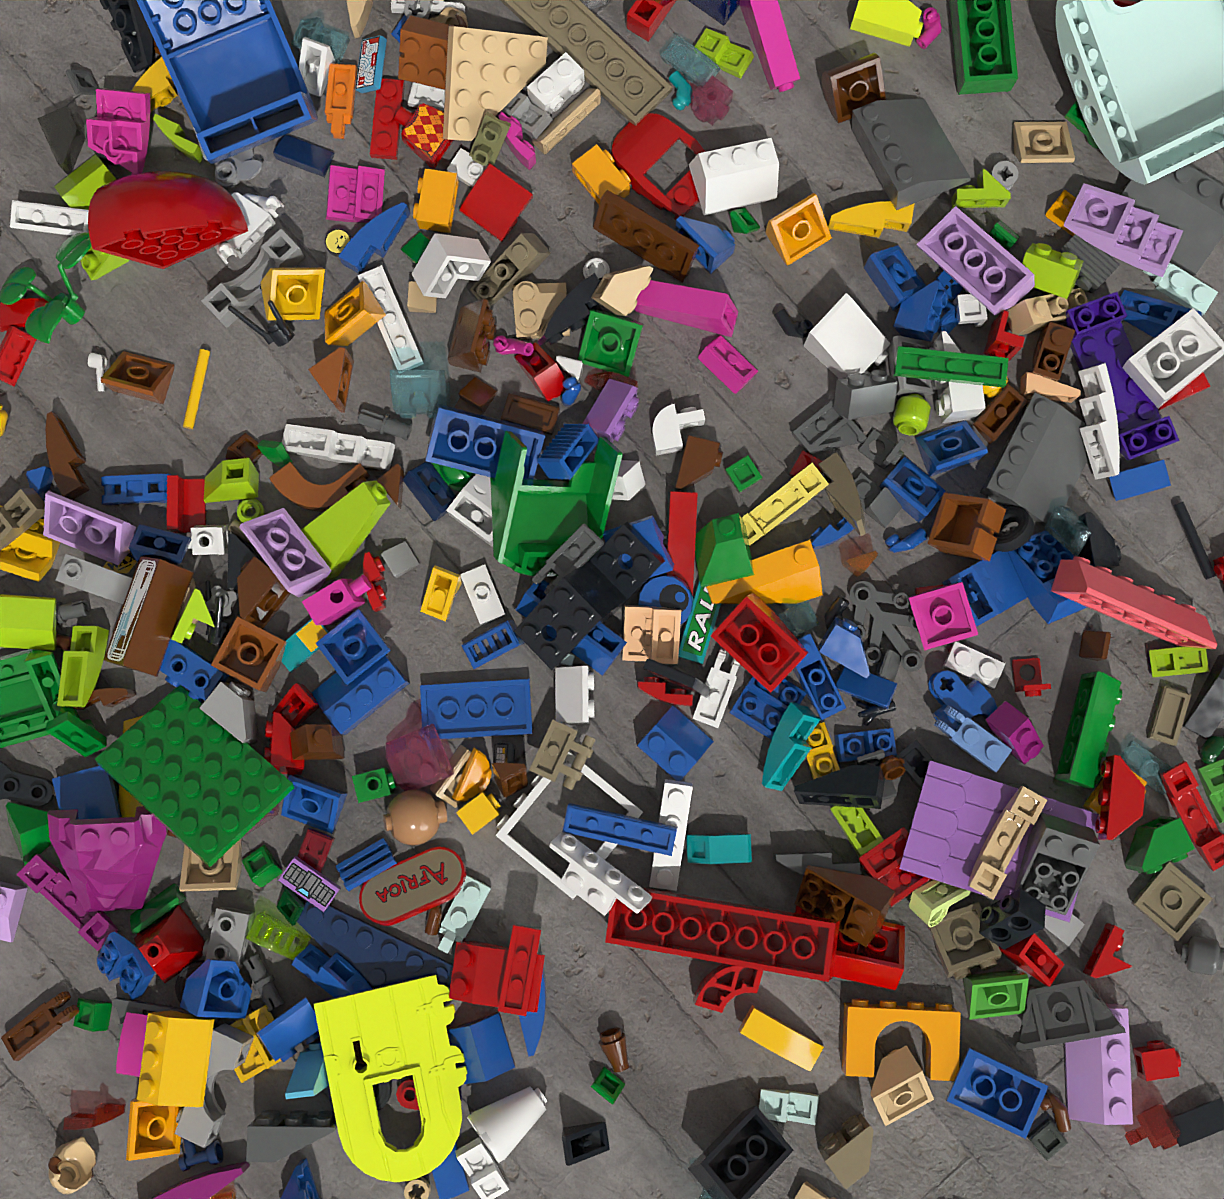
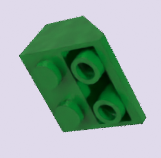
M1160 816L1137 827L1124 863L1126 869L1138 871V873L1146 872L1147 874H1152L1163 869L1162 864L1170 860L1172 863L1187 858V853L1194 850L1195 847L1181 818Z

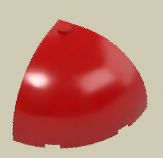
M144 172L113 180L96 190L90 201L88 211L89 236L93 250L160 269H165L248 232L243 213L227 190L208 178L185 172Z

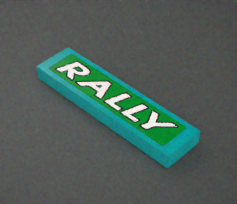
M700 580L694 596L693 610L688 617L679 646L678 657L703 664L721 604L711 603L707 588L700 586Z

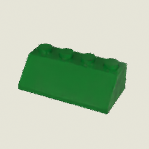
M1099 671L1081 674L1055 775L1056 780L1084 788H1094L1095 784L1099 783L1101 779V768L1099 767L1102 758L1106 756L1109 748V743L1106 742L1108 732L1112 731L1115 725L1116 717L1113 715L1115 705L1120 703L1122 697L1121 681Z

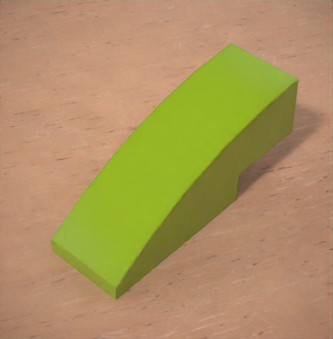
M73 626L70 651H64L57 706H86L102 668L109 630L99 626Z

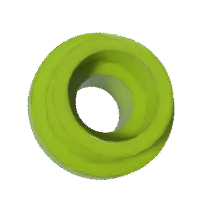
M255 498L244 499L237 508V516L243 523L265 514L263 504ZM255 508V515L249 517L247 515L248 509Z

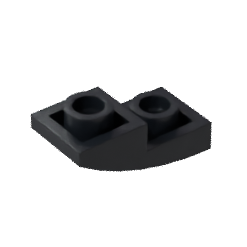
M1222 1097L1167 1118V1122L1179 1147L1224 1130V1100Z

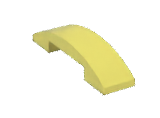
M813 463L799 472L791 481L755 509L742 517L747 530L749 546L778 526L829 485Z

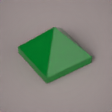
M746 208L731 211L730 217L734 233L747 234L760 229L759 224Z
M603 1067L591 1087L613 1105L626 1084L606 1067Z

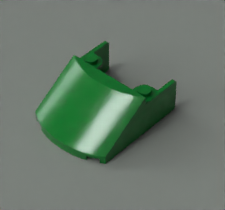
M505 431L496 477H490L493 554L499 563L512 568L515 572L535 576L546 565L545 562L583 524L589 527L602 540L623 453L606 437H599L594 461H584L570 481L523 479L527 447L511 431ZM551 570L546 577H555L558 575L553 570Z

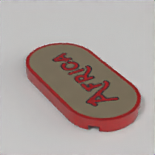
M434 847L398 862L364 882L359 894L360 908L363 914L374 923L384 926L400 923L457 896L466 879L465 864L460 856L449 848Z

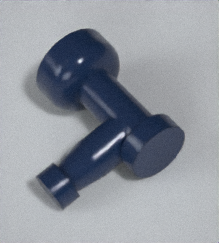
M181 1137L185 1153L179 1155L178 1162L183 1172L190 1170L193 1165L206 1161L213 1165L223 1162V1150L218 1140L207 1145L205 1150L197 1152L195 1143Z

